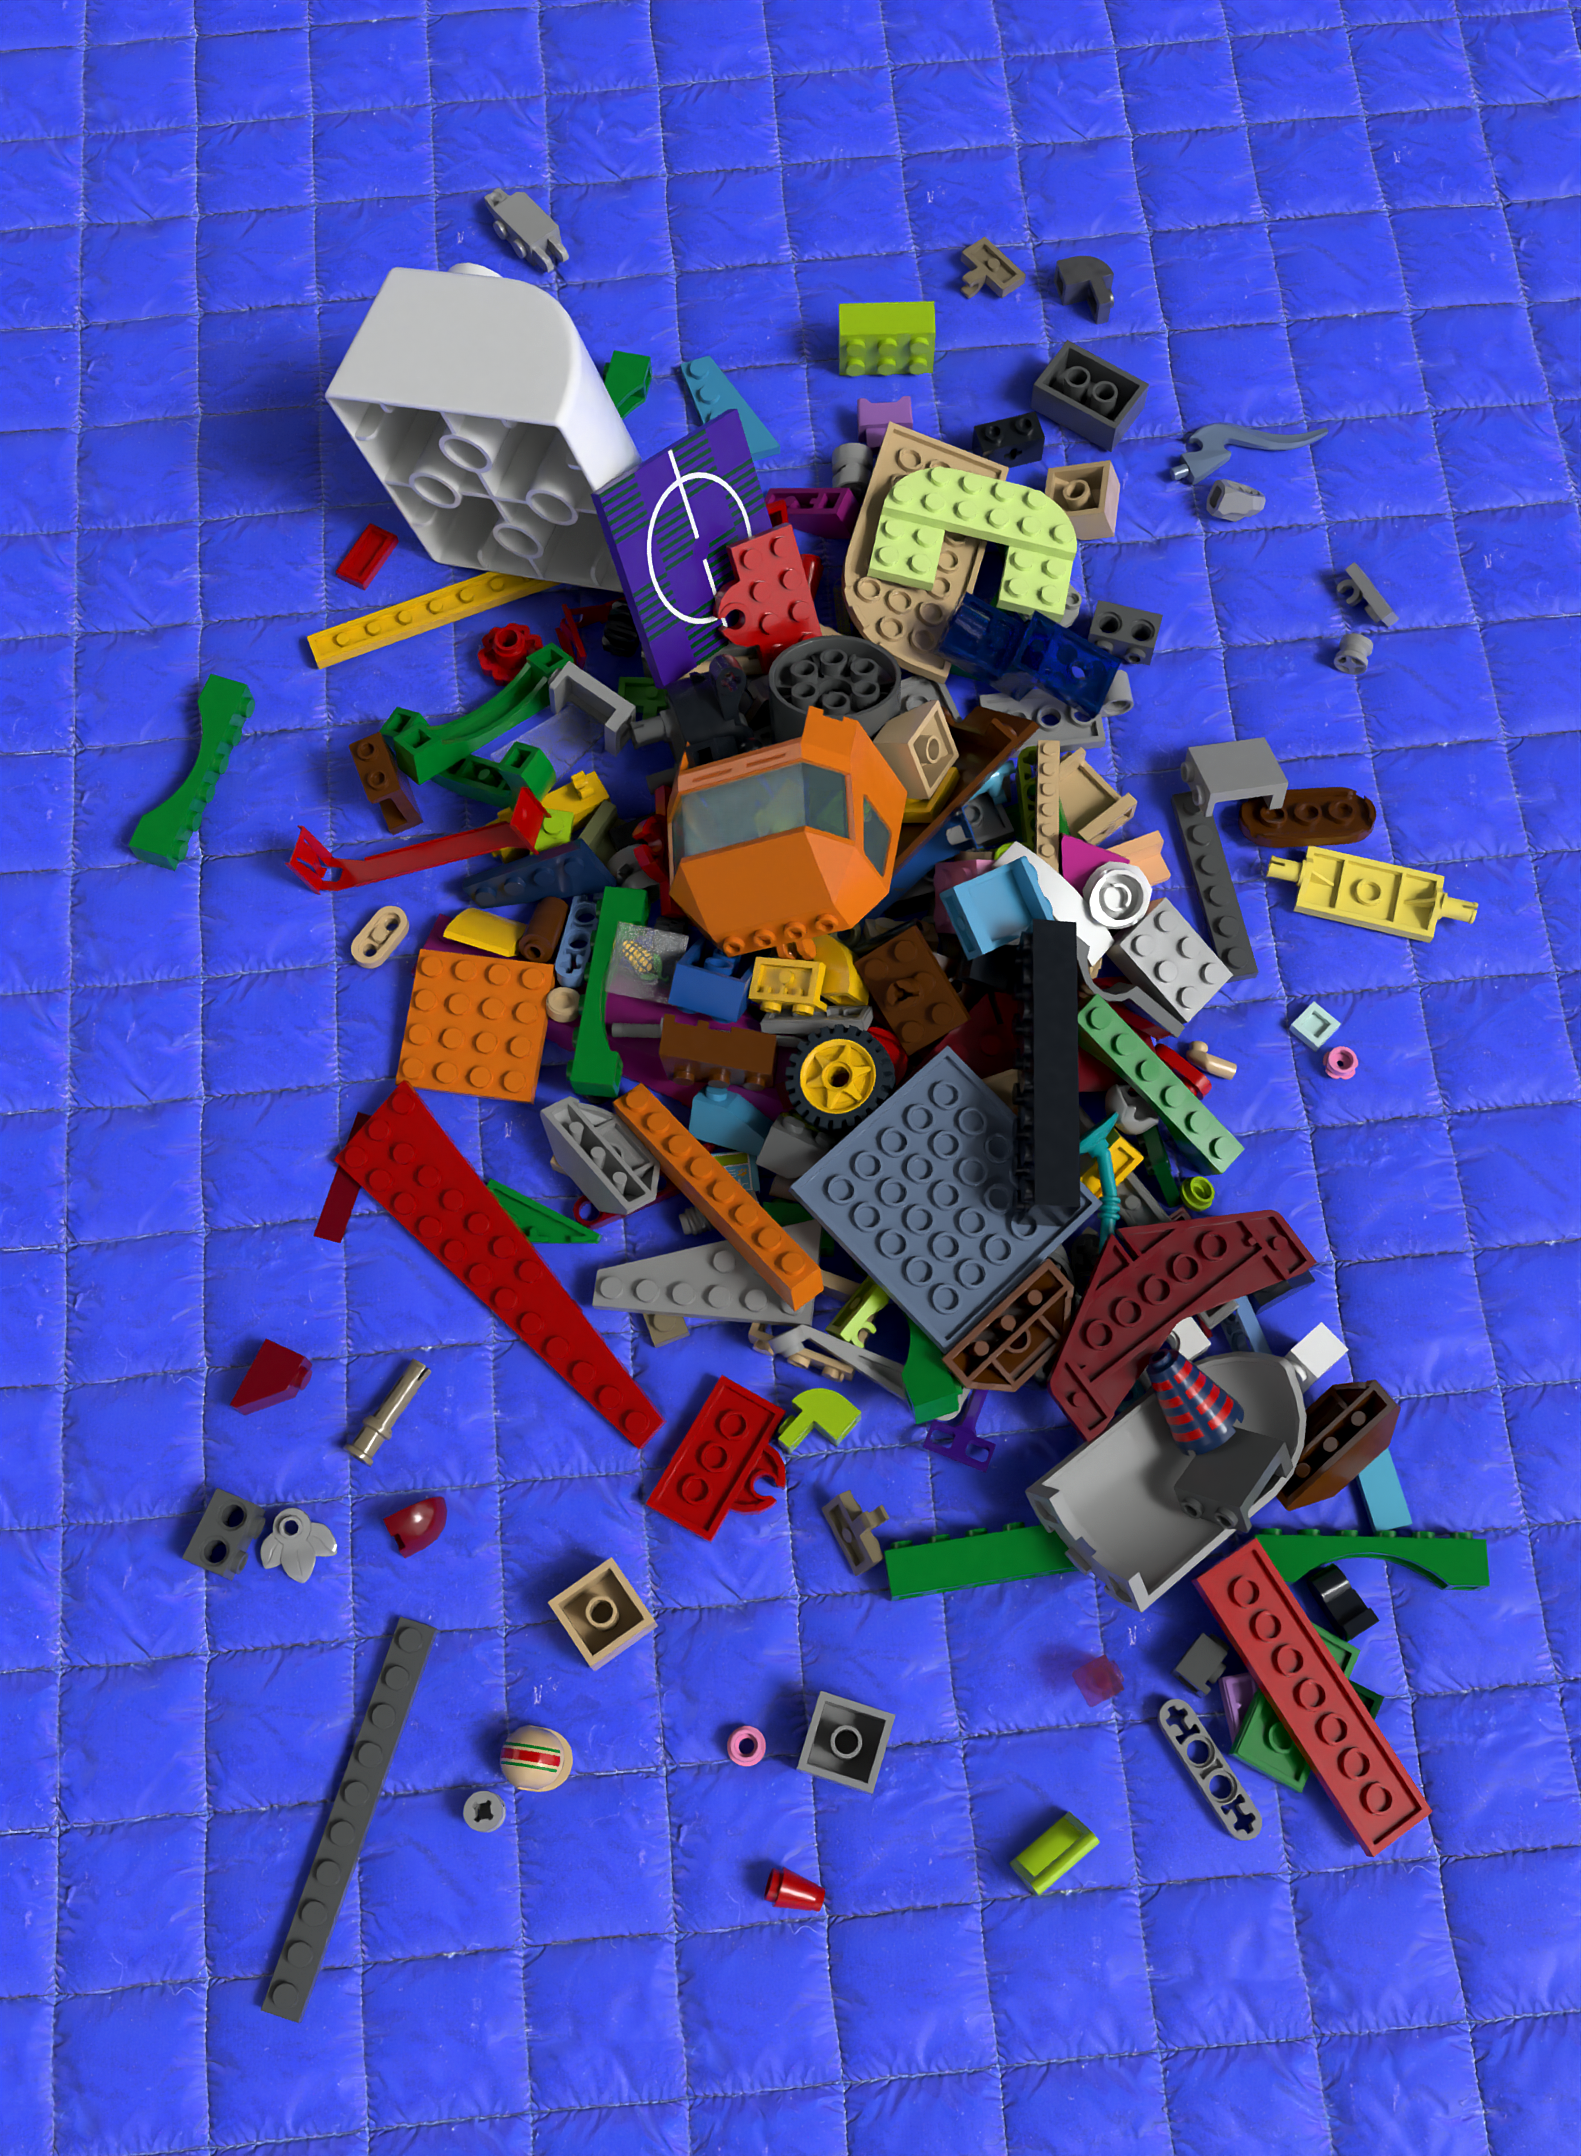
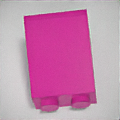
M1062 832L1059 835L1060 875L1082 897L1086 882L1097 868L1109 861L1130 863V860L1109 850Z

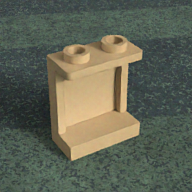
M1080 747L1073 754L1067 752L1060 758L1059 796L1071 836L1097 846L1134 817L1138 801L1129 792L1121 797L1086 762V751Z

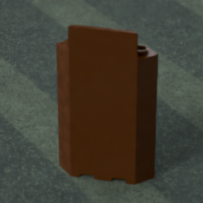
M941 706L959 754L952 767H957L960 778L940 814L932 823H902L892 879L1040 728L1036 722L976 706L961 723H957L952 719L949 711ZM868 810L864 821V852L879 872L886 834L879 823L873 822L869 813L870 810ZM817 820L811 827L825 831L826 825Z

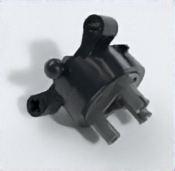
M720 654L711 661L709 671L704 673L692 672L689 673L690 677L665 685L666 689H663L666 710L660 711L658 716L630 723L629 733L635 750L664 741V743L669 744L675 760L673 768L645 776L651 795H654L655 790L663 785L670 788L673 787L687 741L690 745L713 738L734 736L739 754L764 747L762 742L754 738L752 728L747 725L744 715L739 711L738 705L747 680L740 664L732 655ZM730 673V676L726 678L725 674ZM760 775L745 779L754 814L761 805L764 806L773 794L766 780Z

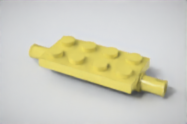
M1308 846L1302 863L1271 855L1267 868L1269 870H1267L1266 877L1296 883L1298 891L1294 912L1430 943L1434 937L1438 919L1446 917L1473 924L1477 914V910H1475L1478 908L1477 902L1448 897V893L1443 891L1445 876L1320 847Z

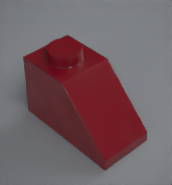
M265 1339L230 1406L237 1412L248 1415L295 1398L299 1389H305L311 1379L312 1370L310 1369L312 1363L305 1356Z

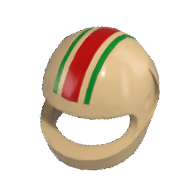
M526 1725L511 1733L504 1742L500 1753V1765L502 1773L509 1783L517 1789L545 1792L557 1788L567 1779L573 1765V1755L569 1743L558 1732L543 1727Z

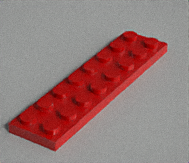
M1257 1538L1248 1540L1191 1580L1367 1857H1375L1433 1812Z

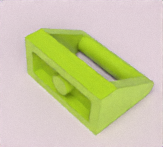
M1069 1811L1008 1864L1034 1896H1039L1096 1847L1100 1841L1087 1826Z

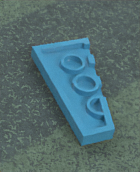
M710 355L680 364L682 377L702 425L728 409H737L753 462L780 454L778 442Z

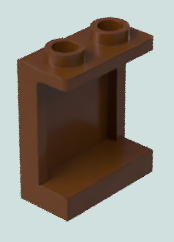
M377 732L351 743L349 749L367 798L371 804L379 802L388 829L392 835L424 823L407 776L398 768L396 755L382 734Z

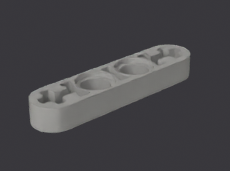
M1172 1699L1165 1702L1157 1713L1158 1725L1225 1831L1231 1838L1238 1841H1248L1255 1838L1262 1828L1260 1813L1190 1705L1181 1699ZM1169 1707H1172L1175 1712L1179 1710L1184 1712L1185 1717L1181 1719V1722L1186 1731L1190 1730L1192 1726L1197 1731V1733L1186 1737L1181 1744L1176 1739V1736L1183 1734L1179 1726L1176 1724L1169 1726L1166 1721L1170 1716ZM1192 1741H1201L1207 1746L1208 1758L1202 1764L1192 1762L1187 1755L1188 1745ZM1216 1775L1226 1777L1231 1785L1230 1794L1224 1799L1216 1798L1210 1791V1781ZM1239 1796L1242 1803L1235 1805L1241 1815L1249 1814L1252 1821L1248 1824L1251 1831L1247 1833L1244 1829L1236 1830L1233 1825L1237 1822L1236 1815L1232 1809H1228L1224 1814L1221 1806L1232 1803Z

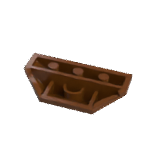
M1049 1258L1046 1259L948 1352L944 1353L940 1361L965 1389L1016 1392L1061 1348L1070 1327L1071 1298H1073L1074 1286Z
M1377 1380L1332 1385L1305 1410L1307 1419L1304 1448L1293 1475L1276 1495L1285 1509L1291 1511L1334 1497L1390 1445L1401 1407Z

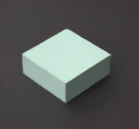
M1313 1001L1291 1024L1289 1030L1316 1052L1334 1034L1341 1023Z

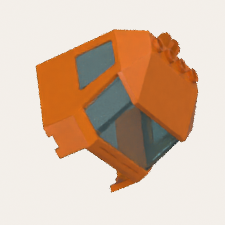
M809 705L802 737L688 769L689 763L684 749L667 806L670 871L669 895L704 937L728 958L776 946L780 959L797 960V951L805 960L814 959L817 955L816 946L811 938L853 928L889 893L908 792L857 720L843 716L841 721L824 716L823 709ZM792 942L796 943L797 951Z

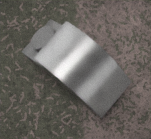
M1075 256L1058 260L1056 262L1054 283L1063 306L1087 300L1096 325L1108 322L1110 308L1114 307V297L1111 291L1114 273L1111 268L1102 260L1091 256Z

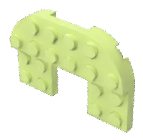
M941 466L913 472L903 477L892 487L884 501L867 576L932 592L945 530L1008 545L996 605L997 608L1061 623L1064 616L1073 561L1077 553V539L1069 517L1056 502L1042 491Z

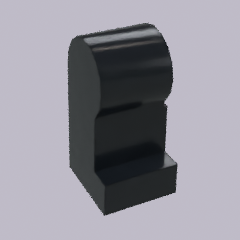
M1331 1563L1306 1580L1309 1591L1340 1639L1348 1642L1380 1621L1371 1607L1367 1608L1356 1590L1352 1589L1344 1573L1334 1563Z

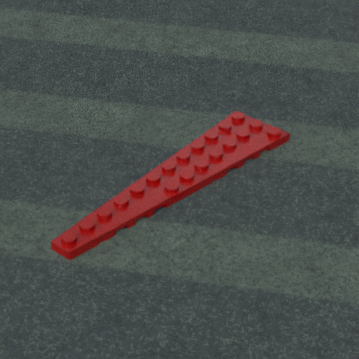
M404 1079L335 1157L334 1161L638 1449H643L667 1421L637 1381L630 1376L629 1371L621 1360L614 1355L599 1331L592 1326L577 1302L570 1297L561 1285V1281L512 1219L508 1211L501 1206L495 1194L485 1185L470 1161L463 1156L448 1132L444 1131L435 1119L432 1111L410 1082Z

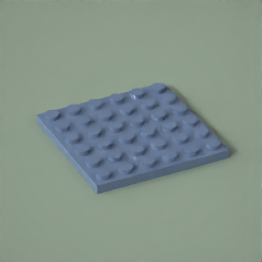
M946 1046L793 1183L788 1190L943 1353L948 1352L1103 1204L1080 1181V1208L1063 1227L1018 1224V1212H1014L1012 1206L1014 1190H1018V1176H1013L1012 1172L1013 1157L1015 1153L1018 1154V1140H1013L1012 1126L1014 1118L1018 1117L949 1046Z

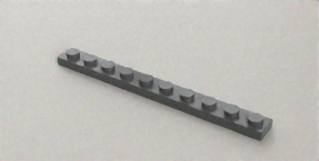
M403 1617L399 1618L261 2011L297 2023H301L432 1650L438 1629Z

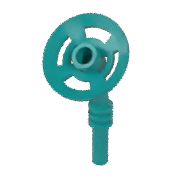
M1116 1111L1109 1114L1079 1137L1080 1155L1088 1152L1092 1158L1095 1156L1097 1158L1102 1196L1099 1197V1200L1103 1203L1098 1208L1101 1213L1097 1215V1218L1101 1219L1099 1255L1108 1234L1112 1233L1115 1236L1116 1220L1120 1219V1215L1116 1214V1212H1120V1207L1117 1204L1121 1203V1199L1117 1197L1111 1151L1108 1149L1110 1144L1105 1139L1119 1116Z

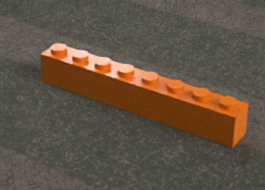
M642 1082L613 1102L616 1114L659 1161L661 1171L794 1312L824 1290L821 1269L814 1260Z

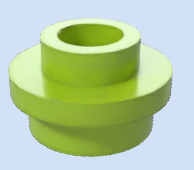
M1201 1176L1188 1177L1179 1187L1182 1201L1191 1210L1201 1212L1211 1206L1215 1191L1212 1184L1206 1178Z

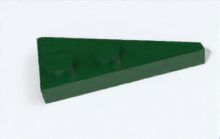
M1131 1093L1132 1096L1139 1095L1138 1093ZM1156 1124L1147 1131L1136 1135L1141 1150L1147 1149L1148 1154L1143 1156V1161L1149 1177L1156 1175L1169 1208L1182 1205L1183 1201L1171 1172L1173 1170L1158 1125Z

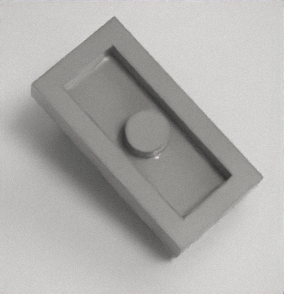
M1355 562L1345 569L1352 579L1341 581L1336 589L1341 594L1349 588L1354 589L1353 595L1346 600L1351 607L1357 605L1363 595L1369 603L1364 609L1375 623L1382 620L1390 627L1399 620L1396 613Z

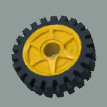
M838 1024L833 1029H830L828 1026L820 1028L821 1032L818 1034L810 1033L807 1035L808 1041L805 1043L801 1041L796 1046L798 1051L796 1054H791L789 1058L791 1065L786 1067L785 1075L788 1081H785L786 1090L789 1093L788 1097L802 1119L818 1131L828 1132L835 1136H840V1133H844L847 1136L895 1093L896 1077L889 1054L876 1038L865 1030L861 1031L858 1027L849 1025V1028H846L843 1024ZM842 1073L849 1074L848 1082L844 1086H833V1081L837 1075Z

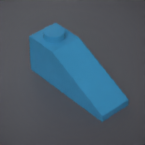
M705 1085L693 1098L689 1132L696 1139L758 1157L774 1122L740 1094L728 1091L726 1088H715Z

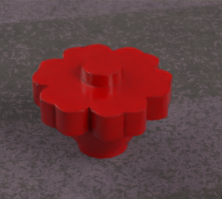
M509 623L503 628H492L489 634L482 638L483 649L478 652V659L485 676H493L494 683L497 686H507L527 663L526 657L544 646L541 637L537 634H531L527 625Z

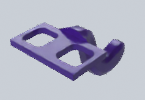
M972 1390L963 1417L954 1427L933 1419L923 1448L986 1473L996 1444L977 1437L975 1427L989 1390ZM939 1430L951 1435L954 1439L951 1447L946 1448L933 1443L930 1440L932 1432ZM974 1444L986 1449L989 1453L987 1460L981 1462L968 1457L965 1453L967 1446Z

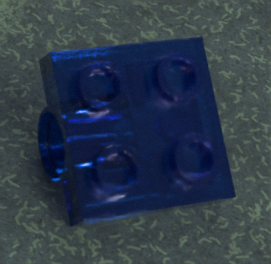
M966 592L961 597L937 651L996 684L1002 677L1024 624Z

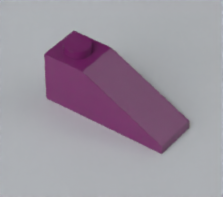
M849 488L769 489L764 499L765 504L784 499L787 506L788 520L792 528L826 539H851L861 506Z

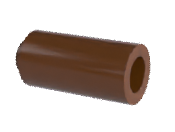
M550 896L543 898L538 903L519 942V951L528 961L544 963L552 957L566 927L570 913L569 906L562 899Z

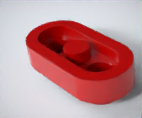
M1157 1043L1154 1046L1157 1056L1199 1100H1202L1209 1093L1212 1085L1203 1073L1170 1047L1161 1043Z

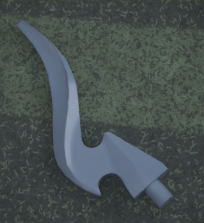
M1227 422L1208 424L1198 429L1189 437L1188 443H1196L1201 447V450L1181 454L1179 460L1181 465L1170 468V477L1173 481L1187 477L1191 485L1198 484L1230 460L1231 451L1224 448L1225 444L1272 451L1292 450L1304 447L1323 438L1328 434L1329 430L1325 427L1302 434L1282 435L1262 432Z

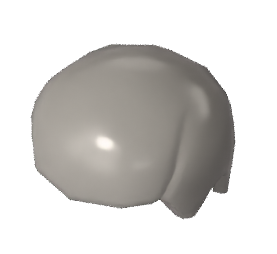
M1114 1084L1106 1092L1104 1108L1107 1116L1114 1111L1119 1114L1114 1125L1125 1134L1138 1135L1158 1123L1159 1116L1140 1095L1131 1096L1128 1094V1090L1131 1087L1129 1084L1119 1086Z

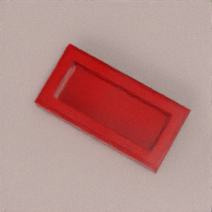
M369 523L336 570L337 577L365 591L399 543L397 535Z

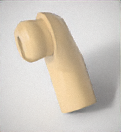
M1193 1041L1189 1044L1186 1058L1190 1064L1227 1080H1231L1234 1077L1237 1069L1235 1063L1207 1053L1208 1045L1202 1041Z

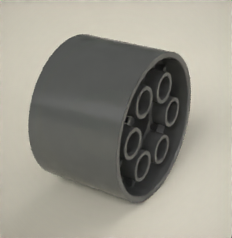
M843 635L810 638L784 650L774 660L769 671L771 745L802 737L809 705L823 709V715L841 721L843 716L857 720L873 741L885 723L901 713V671L896 659L886 649L871 641ZM801 763L784 768L787 773L805 782L824 786H846L845 775Z

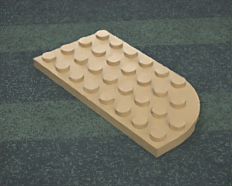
M889 421L845 554L841 575L843 598L854 625L865 640L886 649L896 659L899 667L944 684L950 671L988 541L945 530L932 592L867 576L884 501L889 491L898 481L922 469L941 466L1006 481L1009 468Z

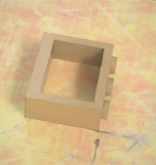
M821 1269L824 1287L821 1293L846 1303L861 1285ZM875 1312L873 1315L871 1314L866 1321L874 1325L878 1312ZM752 1323L748 1338L749 1342L754 1344L753 1349L762 1354L773 1356L774 1353L768 1340L775 1336L765 1333L768 1324ZM861 1328L858 1332L859 1341L866 1345L870 1333ZM807 1348L789 1356L787 1359L788 1363L802 1369H808L810 1365L823 1370L822 1375L835 1382H842L843 1378L852 1381L856 1371L844 1362Z

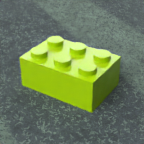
M934 301L839 304V375L881 374L888 376L892 374L920 375L923 373H933L936 337Z

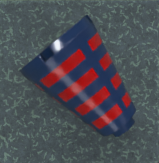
M1161 1349L1149 1358V1364L1146 1368L1147 1375L1175 1444L1184 1455L1190 1456L1188 1450H1193L1196 1455L1207 1453L1222 1445L1236 1432L1232 1425L1236 1419L1242 1423L1244 1410L1239 1402L1176 1349Z

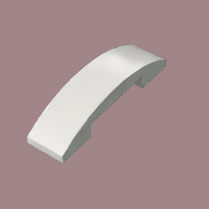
M1015 841L991 867L996 869L1026 856L1029 863L1037 871L1038 884L1043 895L1048 898L1052 905L1054 920L1076 922L1077 936L1090 946L1087 962L1088 966L1092 967L1115 943L1106 926H1103L1091 916L1089 904L1056 870L1031 850Z

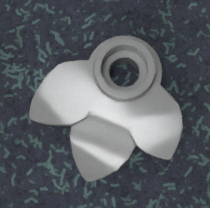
M291 1507L284 1509L275 1517L273 1532L261 1545V1561L265 1569L274 1568L282 1564L284 1571L290 1578L297 1582L305 1583L313 1572L316 1556L328 1557L336 1555L337 1543L331 1530L325 1524L311 1522L310 1517L305 1511ZM293 1520L298 1524L297 1533L290 1534L285 1530L287 1521Z

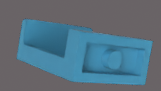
M1026 856L958 884L939 894L968 960L1020 938L1022 931L1026 932L1033 919L1054 920L1052 905L1048 898L1043 895L1038 884L1037 871L1029 863Z

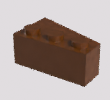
M664 1013L659 1056L668 1080L684 1086L700 1082L708 1083V1085L715 1088L740 1085L752 1091H762L765 1087L775 1088L779 1056V1044L775 1034L731 1026L730 1032L708 1029V1021L698 1020L697 1026L675 1022L676 1015Z

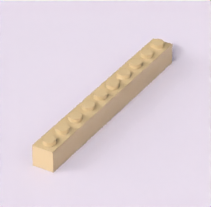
M1038 740L1035 772L1034 853L1058 872L1060 741Z

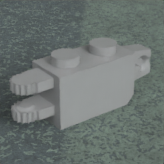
M497 188L484 197L486 207L494 216L493 228L502 240L506 239L512 245L515 253L521 259L525 258L533 267L538 264L547 273L554 269L552 260L548 257L551 254L562 263L569 259L568 252L561 243L559 226L525 192H515L509 196L500 188Z

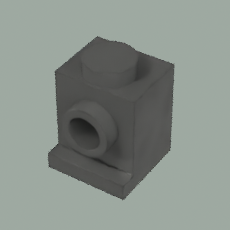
M1202 1633L1193 1641L1170 1674L1198 1697L1202 1698L1211 1690L1205 1684L1207 1680L1214 1684L1227 1666L1222 1660L1228 1654L1227 1651L1230 1648L1216 1635L1210 1634L1208 1637Z

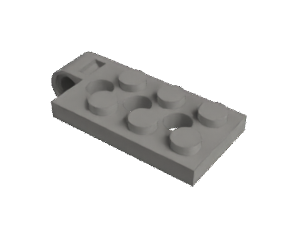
M1110 670L1100 675L1079 677L1078 684L979 695V706L1033 720L1040 726L1010 758L1018 757L1020 752L1026 747L1037 746L1038 740L1060 741V752L1076 751L1080 747L1083 749L1105 747L1106 738L1101 717L1121 715L1130 711L1134 706L1128 674L1123 670ZM1078 711H1086L1091 715L1092 719L1087 722H1081L1075 718L1074 714ZM1045 715H1053L1059 720V723L1054 726H1048L1042 722L1041 718Z

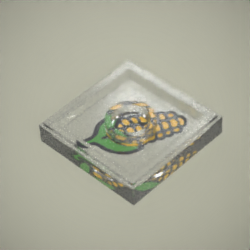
M618 921L604 991L669 1004L668 1000L676 963L686 952L689 936Z

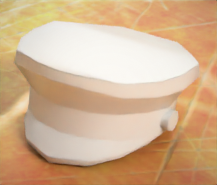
M1111 861L1097 868L1083 888V898L1090 906L1091 916L1100 924L1106 926L1107 929L1130 927L1144 918L1152 893V888L1146 876L1138 866Z

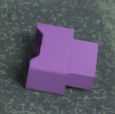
M903 396L897 402L871 403L865 398L857 399L858 441L866 442V446L872 450L873 455H878L889 421L913 430L910 396Z

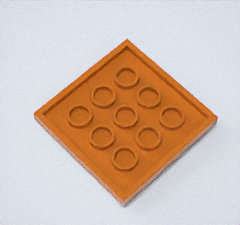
M420 949L395 1085L398 1086L405 1079L417 1090L534 1105L549 1019L546 1010V999L549 992L554 989L556 979L555 965Z

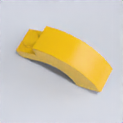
M828 934L811 938L815 943L817 955L814 959L806 961H819L826 965L821 996L837 1006L868 1005L869 989L853 964L859 960V957L851 949ZM792 942L797 951L796 943ZM776 946L771 947L770 957L779 958ZM797 951V960H805Z

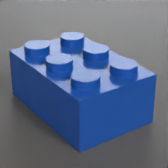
M702 934L676 963L668 1003L676 1005L680 1011L695 1014L700 1012L710 1015L714 1021L719 1023H737L752 1002L748 997L756 957L768 958V953L758 950L728 958Z

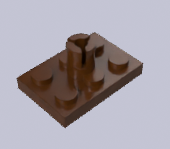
M916 925L853 963L908 1056L972 1019Z

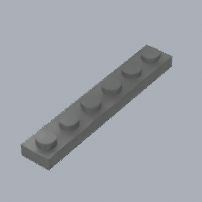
M1192 791L1174 794L1171 798V804L1213 952L1233 974L1226 983L1256 978L1259 973L1213 813L1210 817L1203 816L1199 806H1196L1193 802Z

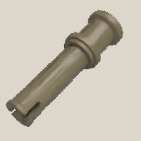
M412 1358L410 1364L373 1416L368 1415V1417L363 1419L362 1423L364 1426L351 1444L346 1443L343 1449L358 1461L371 1467L374 1463L372 1460L373 1456L385 1440L389 1441L393 1433L391 1428L432 1371L421 1362Z

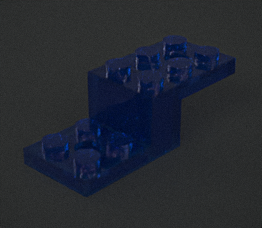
M963 594L957 599L933 651L934 654L1018 702L1036 686L1091 719H1094L1099 714L1122 661L1036 610L1018 627ZM974 633L980 636L983 646L974 645L970 640L969 634ZM1072 667L1080 668L1084 672L1085 680L1076 678L1072 672Z

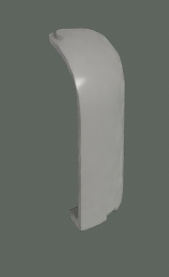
M1236 1351L1209 1356L1193 1364L1237 1400L1243 1408L1244 1419L1242 1423L1236 1419L1232 1426L1285 1441L1293 1464V1469L1287 1478L1272 1475L1249 1509L1248 1516L1250 1519L1278 1494L1293 1475L1304 1448L1307 1417L1295 1369L1286 1358L1260 1352ZM1153 1387L1111 1420L1100 1434L1090 1442H1084L1025 1490L1031 1506L1047 1532L1051 1533L1055 1530L1069 1548L1064 1553L1085 1576L1092 1572L1106 1584L1104 1592L1140 1613L1147 1609L1236 1531V1529H1225L1217 1523L1201 1518H1191L1182 1511L1173 1487L1196 1454L1193 1450H1188L1190 1456L1184 1455L1176 1446Z

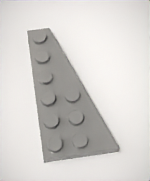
M816 1219L782 1227L819 1266L824 1227ZM727 1240L599 1269L597 1270L592 1306L600 1310L792 1327L804 1324L812 1327L815 1297L794 1312Z

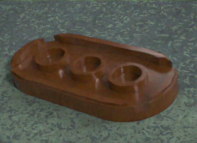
M1350 788L1290 789L1286 791L1282 808L1269 810L1262 796L1249 798L1247 802H1243L1239 810L1238 826L1248 840L1269 848L1352 844L1370 835L1376 820V809L1370 799L1365 795L1363 799L1356 795L1357 791Z

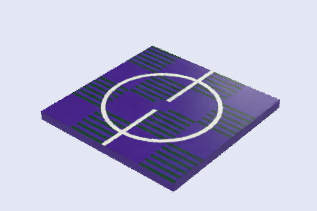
M737 409L726 410L590 494L656 689H666L665 685L677 681L731 643L717 629L722 625L726 627L734 626L739 620L737 609L730 611L725 618L718 619L713 617L716 596L714 595L723 585L735 579L726 546L773 528Z

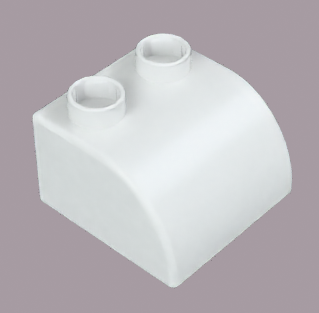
M458 263L449 268L447 272L404 267L392 268L384 279L325 392V398L429 556L440 564L624 593L590 494L643 461L570 315L554 297L541 288L524 281L503 278L498 273L481 265Z

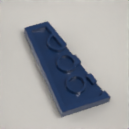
M579 838L539 852L540 855L533 854L464 878L462 889L481 909L537 902L550 896L567 898L603 893L605 886L617 887V880L585 841Z

